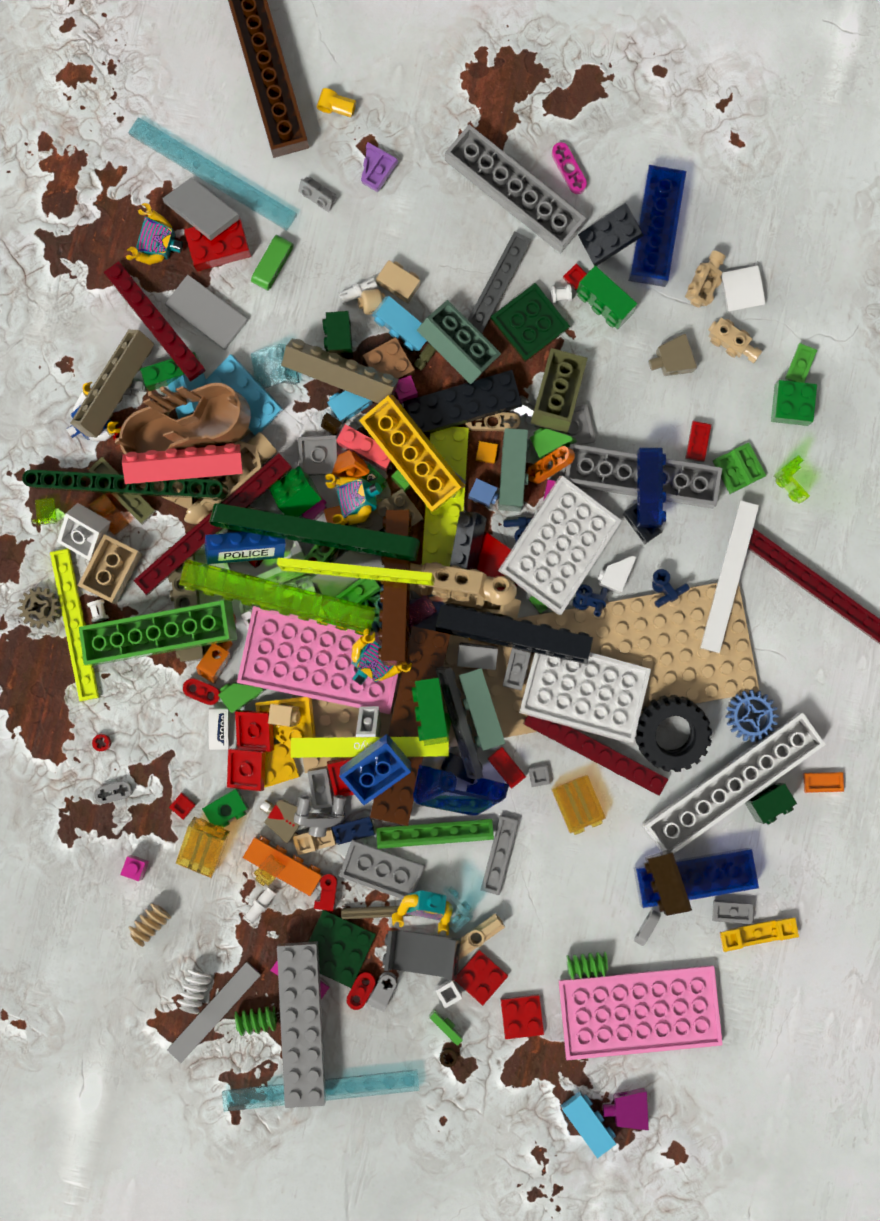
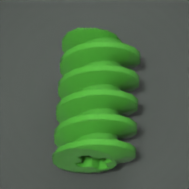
M605 951L603 957L599 952H596L595 958L592 953H589L587 959L584 954L580 955V959H578L576 954H573L572 960L566 955L568 974H570L572 980L575 979L576 974L582 979L583 973L586 974L587 978H590L591 972L594 973L596 978H598L599 972L602 973L603 977L606 976L608 962Z
M267 1006L265 1013L262 1012L261 1008H258L257 1014L254 1013L253 1009H250L249 1015L243 1010L242 1016H239L238 1012L235 1011L237 1032L239 1031L241 1036H244L246 1031L249 1035H252L254 1029L259 1034L261 1027L264 1032H268L269 1026L272 1031H275L277 1027L275 1007L273 1006V1011L270 1012Z

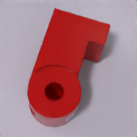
M331 873L325 874L320 879V886L322 888L320 900H315L314 909L334 911L338 883L335 875Z

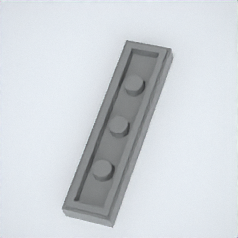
M500 815L481 891L500 895L519 822L518 819Z

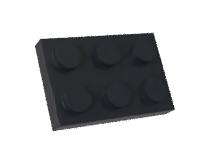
M625 203L579 233L578 236L593 265L598 266L643 237L644 234L629 206Z

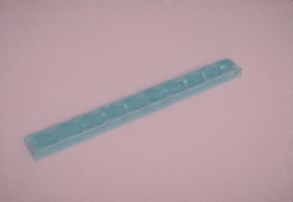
M138 117L129 130V135L286 231L296 218V212Z
M418 1069L325 1079L326 1101L420 1090ZM284 1084L223 1090V1110L227 1112L285 1105Z

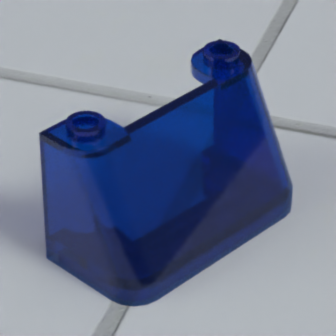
M419 765L413 799L416 804L477 816L506 798L509 784L480 778L476 784L467 785L466 792L455 790L457 779L453 773Z

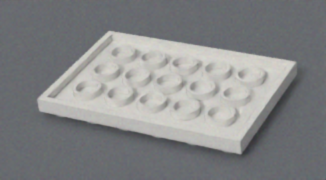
M560 476L498 571L555 613L562 615L622 520L565 477Z
M591 652L588 665L535 653L519 713L633 744L651 669Z

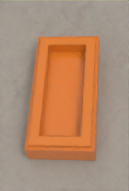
M843 772L803 773L805 793L844 792Z

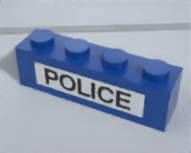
M248 532L205 535L207 565L284 558L286 543L285 539Z

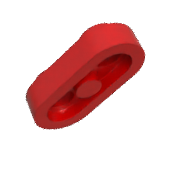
M193 678L186 680L183 684V692L187 697L207 705H215L220 700L218 696L220 691L212 685ZM192 685H195L197 687L195 692H191L190 687ZM209 692L214 693L213 699L208 698Z
M362 972L357 976L346 999L347 1005L351 1009L359 1010L367 1002L376 982L372 973ZM368 978L370 983L364 985L362 980ZM354 996H359V997H360V1001H359V1002H355V1001L353 1000V997H354Z

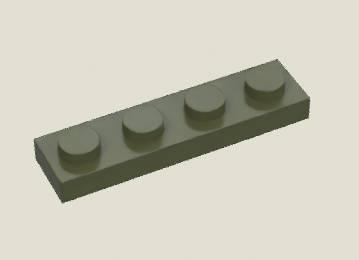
M103 457L89 469L91 473L120 475ZM108 479L104 482L105 488L109 485ZM125 481L122 483V488H123V489H125V488L127 487V484H125ZM111 493L142 525L156 512L140 495Z

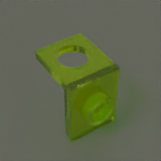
M55 499L35 500L37 519L33 520V523L38 526L57 524Z

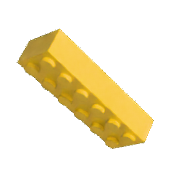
M388 395L359 420L431 512L437 510L465 487L464 483L394 395Z

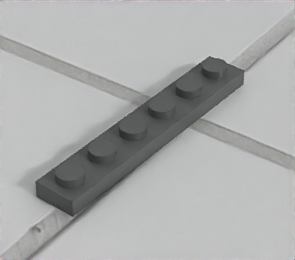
M515 231L468 318V321L481 334L486 328L531 242V239Z
M441 666L436 668L435 670L439 678L467 777L475 780L483 778V767L477 757V747L473 743L472 730L466 720L467 714L461 703V693L456 686L455 673L451 667Z

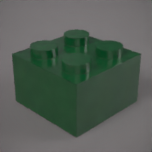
M349 311L325 312L326 318L322 319L324 334L327 335V337H324L325 351L336 353L342 358H353Z
M775 783L752 797L745 804L756 822L769 825L777 820L776 816L783 813L785 815L793 811V806L797 802L785 783Z

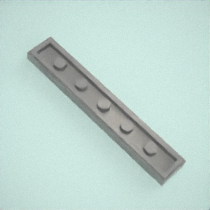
M247 961L167 1051L182 1063L261 976V973Z

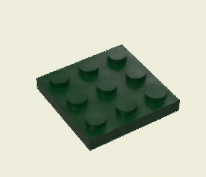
M536 283L490 318L524 362H527L570 329V325Z
M323 910L309 939V942L318 941L320 974L352 988L376 933L346 919H342V917L327 910Z

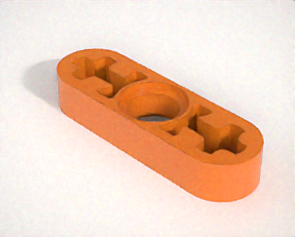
M566 446L559 447L528 468L526 472L529 474L528 480L539 484L573 462L575 458L574 451ZM553 460V467L548 470V463Z

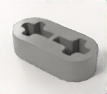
M126 781L101 786L95 792V799L101 804L126 799L132 794V786ZM122 784L123 787L128 788L124 796L123 793L116 794L115 790L121 789ZM103 789L105 792H112V795L107 796L106 800L100 798Z
M653 909L648 913L634 938V942L641 946L645 945L661 917L660 913Z

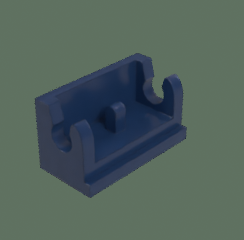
M370 816L332 827L338 845L351 842L352 839L358 840L375 835Z

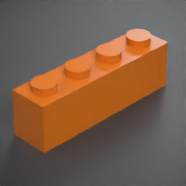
M262 835L254 837L243 858L311 896L323 876L320 873L321 869L313 864L309 867L303 863L304 859L295 854L293 857L286 853L287 850L279 845L274 847L269 844L270 840Z

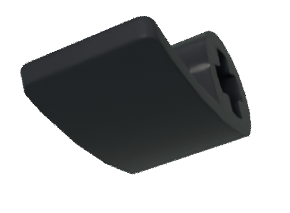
M450 752L449 756H445L440 767L441 770L471 784L474 783L475 779L467 777L461 757Z

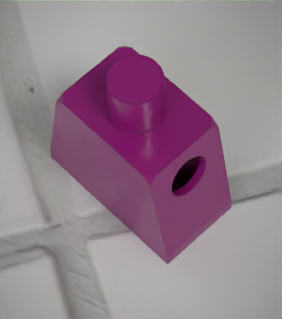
M639 1088L614 1094V1104L603 1105V1116H615V1124L618 1127L649 1130L647 1091L645 1088Z

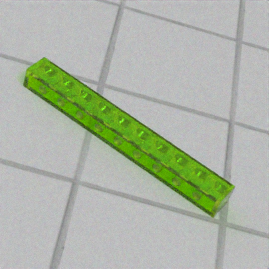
M190 559L184 562L179 585L184 586V589L189 591L197 589L203 591L205 595L214 596L217 594L222 596L224 600H240L241 604L247 606L255 604L259 605L260 609L278 610L282 615H297L301 620H317V623L320 625H336V628L346 631L351 629L355 630L354 633L363 635L365 629H369L370 634L377 610L374 607Z

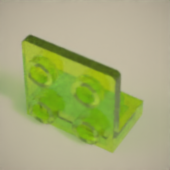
M799 455L774 475L777 485L780 488H785L789 498L798 504L810 497L792 476L801 468L799 464L804 461Z

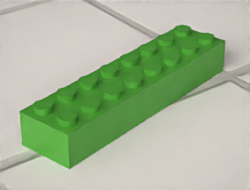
M227 600L79 627L84 665L90 666L237 640L232 601Z

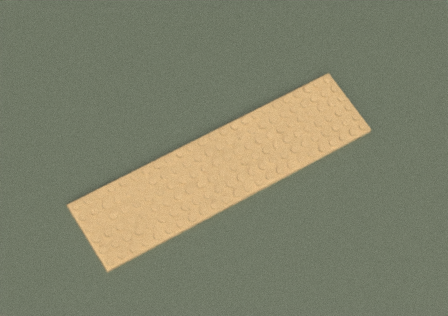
M717 583L691 587L687 592L678 596L677 600L668 602L659 608L655 606L654 602L663 597L664 593L607 602L600 617L594 615L595 607L589 606L585 610L577 608L564 610L562 615L550 612L514 619L516 621L528 620L534 625L539 626L540 624H547L557 630L565 628L569 629L571 633L576 634L579 632L587 633L590 637H593L591 653L651 669L642 709L644 706H650V701L653 699L657 701L660 699V696L664 695L666 697L671 695L683 696L697 704L735 697L737 694L741 696L743 691H746L747 694H749L750 690H754V693L760 691L739 583L720 653L700 648ZM450 635L444 667H451L455 673V682L461 693L462 706L464 707L462 699H465L459 675L480 668L457 666L459 642L498 646L496 670L482 669L503 737L537 732L523 724L527 715L519 713L535 653L530 652L523 687L520 691L503 686L512 648L478 640L469 641L468 638ZM402 672L398 673L390 714L380 713V737L389 733ZM441 690L444 713H448L444 696ZM292 694V698L303 697ZM312 699L316 738L356 737L359 708ZM466 710V720L471 727V736L473 743H475L474 737L477 736L470 711ZM452 723L448 735L449 748L458 746ZM344 757L302 758L304 771L308 773V771L328 769L327 761Z

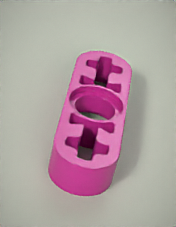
M562 142L556 143L552 149V158L570 191L574 194L583 193L587 181L569 147ZM558 149L564 150L563 157L565 160L563 162L561 154H556ZM571 164L574 166V171L567 173L564 170V166ZM575 175H576V178H575L576 181H577L578 183H582V184H581V188H579L578 186H575V187H574L575 180H574L573 177H574Z

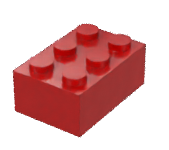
M241 219L212 240H209L195 227L184 229L192 261L197 272L251 257Z

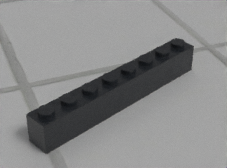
M450 603L446 605L441 604L436 622L437 632L587 665L593 643V637L584 632L576 634L571 633L569 629L565 628L557 630L547 624H540L539 626L534 625L528 620L516 621L510 616L497 617L491 612L479 613L473 608L461 609Z

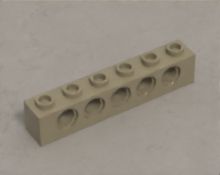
M195 554L185 562L186 567L184 570H176L168 577L169 583L172 582L173 590H170L171 602L174 601L175 609L181 608V602L184 599L190 601L189 606L200 604ZM182 580H187V588L180 590L179 583ZM205 646L176 651L177 659L180 658V662L200 661L205 655Z

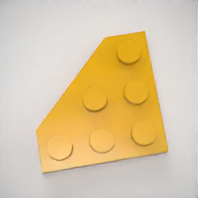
M298 697L255 703L256 711L263 712L270 711V704L299 707L300 721L297 723V726L289 727L273 724V736L290 750L291 738H316L312 698Z

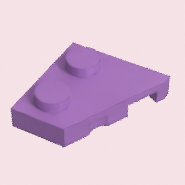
M367 142L361 181L365 186L378 192L398 164V160Z

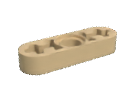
M498 413L485 417V427H481L482 422H477L475 426H472L471 422L465 423V425L472 431H504L505 428L518 429L520 418L515 413ZM501 417H504L503 421H509L511 417L514 421H517L513 427H510L509 423H503L504 427H500ZM488 418H497L498 424L495 427L489 426L487 423Z

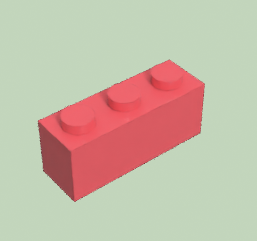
M344 425L336 440L337 445L347 451L355 452L360 458L387 472L392 461L377 442L350 426Z

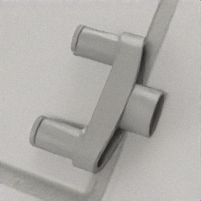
M334 795L333 807L330 813H309L311 798L308 796L298 797V807L294 815V822L309 827V835L325 837L328 827L344 823L346 797Z

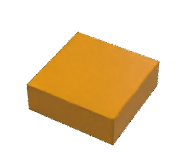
M479 441L476 461L494 464L498 444Z

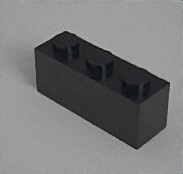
M460 511L450 567L458 566L466 570L478 569L487 518L477 512Z

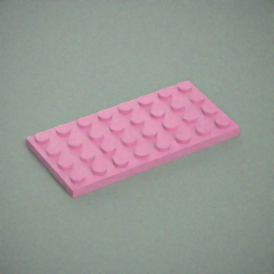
M253 606L237 683L356 708L379 706L380 713L390 714L398 674L377 682L367 677L360 686L352 679L359 669L351 664L352 645L363 636V629ZM369 631V634H368V635L370 636V635H372L374 632H373V631ZM375 632V642L382 646V641L379 640V633Z
M713 965L606 975L605 977L598 976V978L594 976L582 979L575 978L574 980H558L566 1060L723 1045Z

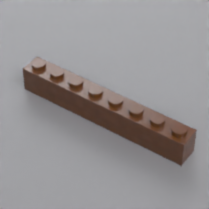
M386 510V517H383L385 532L411 537L412 515L410 510ZM381 556V563L384 565V568L410 571L411 561ZM381 581V584H384L383 591H380V602L383 603V610L379 612L380 622H382V629H379V640L382 641V646L378 649V659L381 660L384 666H407L410 583Z

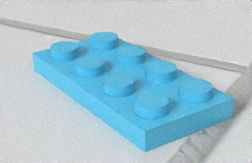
M232 354L205 380L207 384H226L244 396L251 411L248 428L254 435L262 432L284 410Z

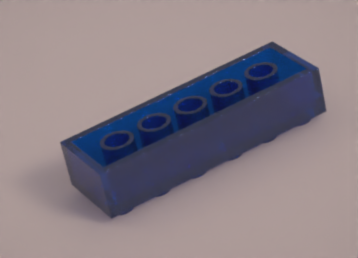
M654 165L648 166L638 225L644 236L634 243L628 281L666 287L669 280L686 171Z
M750 848L676 860L689 900L759 888L753 852ZM644 866L633 867L640 906L642 908L657 906L656 901L659 900L657 893H653L650 882L653 881L651 874L646 873Z

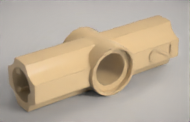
M496 913L460 938L459 960L477 947L482 946L485 941L505 928V925ZM479 933L482 940L476 942L472 939L471 935Z

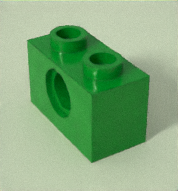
M239 789L229 792L202 808L213 829L219 827L220 830L230 824V819L235 817L238 820L247 814L245 811L249 809ZM224 805L231 807L232 811L229 816L224 815L222 812Z

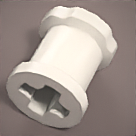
M571 285L557 288L551 286L552 303L560 300L572 301Z
M103 599L87 603L93 617L91 619L92 623L109 618L105 613L103 606L105 602Z

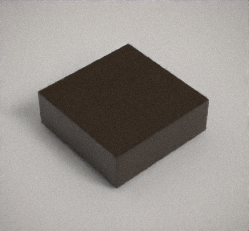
M326 413L320 426L332 435L337 436L342 422Z

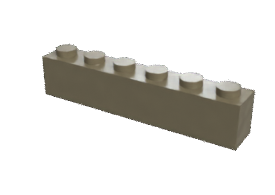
M128 329L70 422L85 436L97 438L102 433L104 425L112 417L117 404L122 401L123 395L127 388L131 386L136 373L140 371L143 362L151 354L154 343L140 330Z
M292 338L286 345L281 364L283 367L376 403H380L388 395H394L399 379L394 378L391 374H384L372 367L360 365L354 360L342 358L336 353H329L318 346L306 344L300 339Z

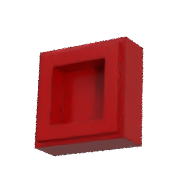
M576 263L563 276V279L576 291L579 282L587 273Z
M181 792L169 808L184 820L197 804Z

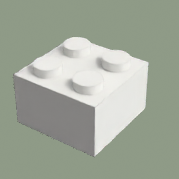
M77 503L65 514L57 542L90 561L103 535H107L111 522Z

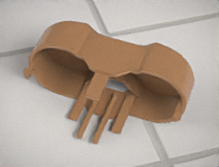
M210 383L191 391L182 386L176 388L178 392L175 393L163 386L160 387V390L167 396L160 397L154 392L149 391L148 396L155 399L157 403L151 399L143 401L149 407L132 413L125 420L121 427L119 438L115 439V444H120L122 452L127 454L129 452L145 453L149 450L166 451L170 448L176 450L186 449L187 447L203 448L208 445L217 444L224 446L229 443H235L244 436L249 427L251 419L250 407L244 396L223 383ZM189 402H199L194 413L178 420L168 417L170 412L176 409V407L187 405Z

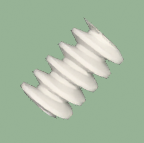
M189 969L187 972L192 977H185L189 984L182 985L187 991L180 992L184 999H178L177 1002L181 1004L179 1009L188 1013L198 1014L199 1009L197 1007L202 1006L200 1000L205 997L202 992H206L208 989L204 984L210 983V979L207 977H211V975L200 970Z

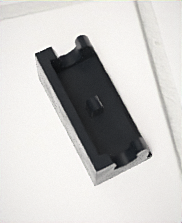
M640 501L623 513L625 519L644 544H647L662 533Z

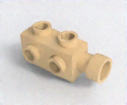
M712 251L709 256V263H700L697 267L696 274L689 284L685 295L693 306L700 308L701 306H707L714 300L713 292L722 282L720 277L723 272L719 270V266L723 264L726 258L723 253Z
M720 318L718 323L714 321L708 329L710 331L708 336L711 338L710 342L717 347L721 345L726 348V353L733 358L736 356L740 358L744 354L754 364L762 350L750 345L752 341L750 334L745 330H739L734 327V323L728 319ZM723 328V329L726 330L727 332H726V333H722V332L720 331V329ZM736 339H739L742 343L738 344Z

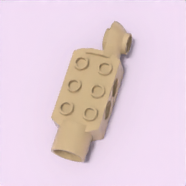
M261 432L256 434L247 443L239 440L233 443L235 445L240 444L243 474L193 478L222 482L228 487V495L222 500L203 499L202 501L195 502L186 511L185 522L198 524L210 514L215 503L221 504L258 472L266 461L277 453L273 445ZM199 484L197 488L201 492L202 486ZM219 485L216 486L214 489L215 495L219 494L220 492Z
M437 562L425 563L424 565L411 563L410 571L433 574L435 578L433 586L410 584V590L415 591L420 597L425 598V596L427 597L431 594L435 595L427 598L431 601L481 609L484 607L485 601H490L495 605L509 604L517 594L515 583L505 576L490 577L476 569L466 570L458 566H443ZM498 587H504V588H505V589L502 590V591H498V590H497Z

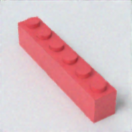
M229 443L224 446L208 445L203 448L187 447L180 450L170 448L166 451L149 450L145 453L129 452L122 454L125 484L243 474L240 444Z

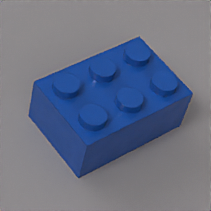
M386 734L341 766L339 777L359 801L366 805L411 773L412 763L391 737Z

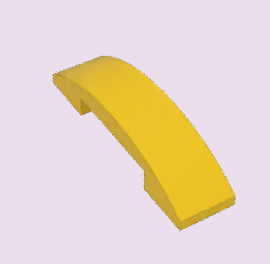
M795 917L765 921L720 932L723 952L776 940L782 941L799 937Z

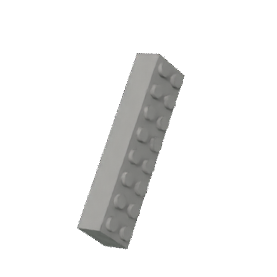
M471 125L464 129L445 152V161L560 254L585 225L586 218Z
M576 444L569 445V448L575 453V458L570 465L565 467L564 477L579 488L710 509L717 506L722 468Z
M318 941L282 943L277 946L285 1108L325 1106L326 1083Z

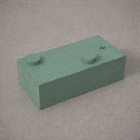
M448 300L430 314L417 329L470 384L501 355Z
M505 428L498 510L521 512L524 485H528L529 475L525 473L526 451H529L530 439H527L528 430Z
M482 668L459 675L465 699H462L465 710L470 711L477 736L474 737L477 748L481 747L482 751L506 744Z

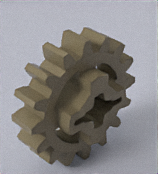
M37 587V591L31 588L30 594H23L24 600L19 599V602L23 603L22 606L18 607L19 610H22L19 617H25L23 622L25 624L30 622V627L32 628L36 624L38 629H42L43 625L48 628L49 622H56L55 616L60 617V614L56 613L57 610L61 609L60 606L56 605L60 600L54 599L56 594L54 592L49 594V589L47 588L43 592L41 587ZM39 596H45L49 600L42 601V599ZM38 604L43 605V607L40 608L41 612L36 611V609L39 608ZM37 615L40 621H36L32 619L30 616Z

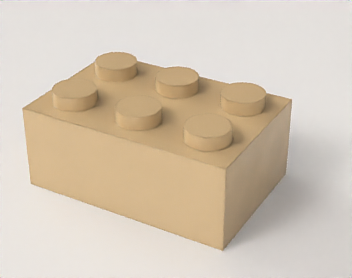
M104 534L77 586L113 604H117L142 553Z

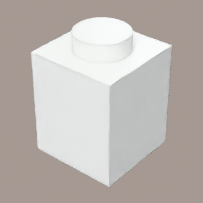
M448 980L435 987V991L444 1008L462 999V994L454 980Z

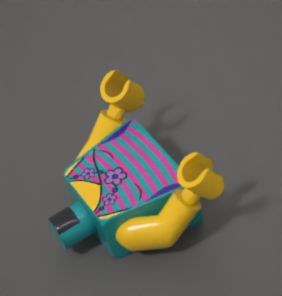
M143 203L142 205L146 207V212L138 210L140 215H148V218L145 217L136 248L130 247L127 249V251L133 253V256L127 255L126 259L133 260L136 258L139 262L152 265L162 262L164 259H169L171 251L181 253L183 242L175 240L176 234L172 229V225L162 215L151 210V206L148 203Z
M333 474L325 476L326 480H333L332 482L325 483L328 488H334L336 484L339 485L337 493L342 515L336 514L333 516L335 524L352 525L365 522L370 513L377 508L375 496L382 493L379 483L371 484L358 477H339V479H335Z
M365 629L363 636L352 645L351 664L359 669L352 679L360 686L367 677L377 682L393 677L402 671L408 672L411 669L412 663L407 666H384L381 660L378 659V649L381 646L375 642V632L370 636L368 635L369 629Z
M419 890L404 896L397 912L391 916L392 925L394 926L396 922H399V927H403V915L419 916L439 920L438 935L440 931L444 930L446 931V936H448L453 906L449 901H446V895Z

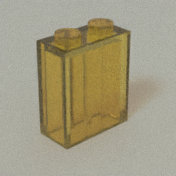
M588 775L551 789L569 833L577 835L585 831L584 827L591 825L593 828L603 824L602 820L606 819Z
M194 817L188 825L176 864L212 878L218 868L230 831L221 826L211 824L202 818Z

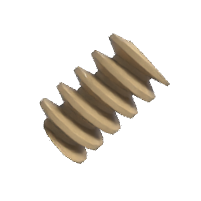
M153 903L150 904L153 909L152 911L145 910L146 917L140 915L141 923L136 920L134 921L136 928L128 927L132 939L142 947L145 946L144 941L149 942L150 936L156 934L155 930L159 931L161 929L160 924L165 925L167 923L166 918L171 919V916L165 909Z

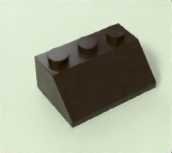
M665 850L645 857L644 867L646 873L651 874L653 880L650 882L653 893H657L659 900L656 901L659 911L664 912L666 916L692 911L673 852Z

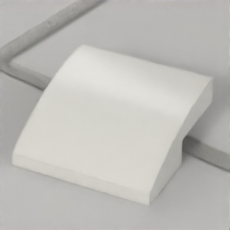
M757 265L722 273V291L725 293L728 312L765 304L761 276Z

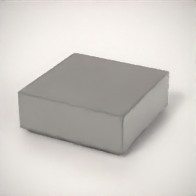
M548 765L528 768L531 787L551 784Z

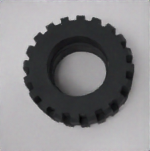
M671 695L670 697L660 696L659 700L653 699L650 701V706H644L641 710L643 713L639 717L635 741L643 756L658 769L662 768L667 772H670V770L681 772L682 768L688 770L692 768L691 764L700 763L701 760L699 758L702 755L706 756L708 753L706 748L711 746L712 742L710 739L712 735V729L709 727L710 721L704 711L688 698L678 697L677 695ZM672 716L684 718L690 726V735L686 743L675 750L661 748L655 738L656 730L660 723Z

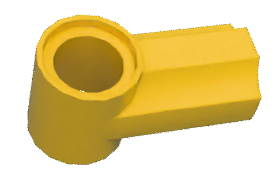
M323 88L316 107L324 113L335 112L352 118L356 107V100L340 96L331 89Z

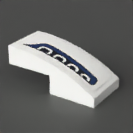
M209 708V750H228L229 709Z

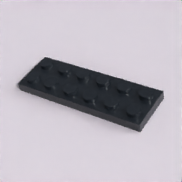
M513 370L476 380L472 384L465 383L403 402L406 412L425 435L523 407Z

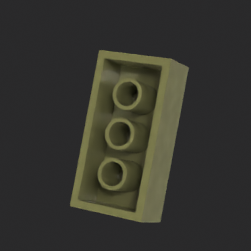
M551 348L531 424L568 433L588 358Z

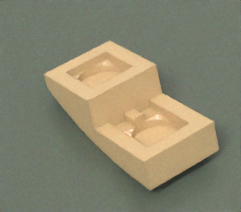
M332 827L327 828L325 837H314L309 835V832L293 836L297 855L337 844Z

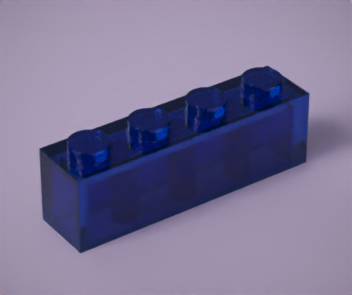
M639 448L637 450V527L660 528L663 522H666V511H663V503H666V492H663V484H666V472H663V465L666 464V453H663V448Z

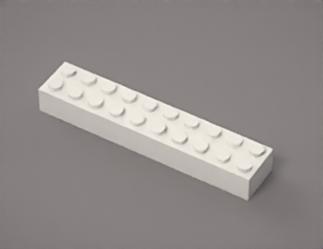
M797 713L776 728L774 732L769 733V736L755 743L645 822L643 827L661 852L668 850L675 854L826 744L803 713Z

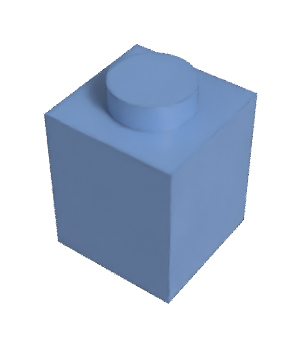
M476 478L468 499L489 508L491 503L495 504L499 494L496 493L497 487Z

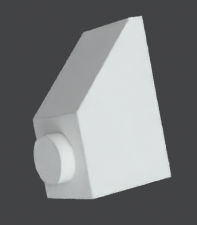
M631 556L607 566L605 570L601 569L597 579L600 580L599 586L618 594L622 593L636 557Z
M379 706L360 707L356 737H380L381 718Z

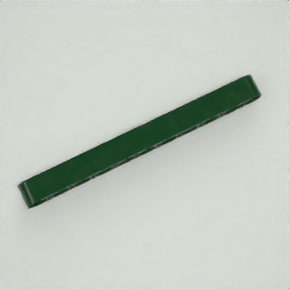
M27 470L22 476V481L26 486L36 489L222 500L228 495L227 485L216 480L178 479L146 482V487L141 490V483L127 484V487L123 489L124 475ZM36 475V481L32 483V478ZM54 476V482L50 484V479ZM72 477V484L68 485V480ZM90 478V479H91V483H90V485L87 487V486H86V481H87V479ZM108 479L109 485L105 488L104 482ZM163 482L164 489L159 491V485ZM182 483L183 489L178 493L177 486ZM201 484V492L197 494L195 489L197 485ZM219 485L220 492L219 494L215 495L214 489L216 486Z
M220 503L213 505L209 521L215 527L406 561H416L420 540L413 537Z

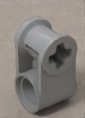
M388 971L381 974L366 1002L382 1012L385 1011L396 987V976L392 972ZM388 978L391 979V984L385 986L384 982Z

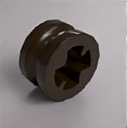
M451 1048L443 1049L440 1053L441 1064L444 1067L454 1066L457 1062L456 1052ZM445 1053L447 1055L448 1053H451L453 1061L450 1062L449 1060V1063L445 1062V1057L443 1055Z

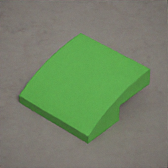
M750 443L744 444L713 460L715 467L722 468L721 479L729 494L766 477Z

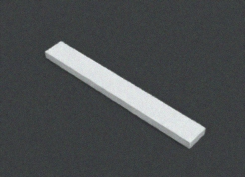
M739 501L702 638L701 649L720 653L759 505Z

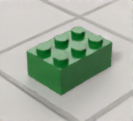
M594 266L579 282L577 289L579 299L584 303L588 302L592 306V310L597 315L601 314L610 327L619 329L634 313L638 303L597 266Z
M439 678L415 681V687H412L413 701L418 702V706L415 707L416 722H421V726H417L419 741H423L424 746L447 743L448 735Z

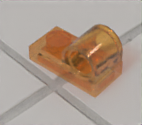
M105 493L89 504L96 514L111 522L109 530L113 535L118 534L130 524Z

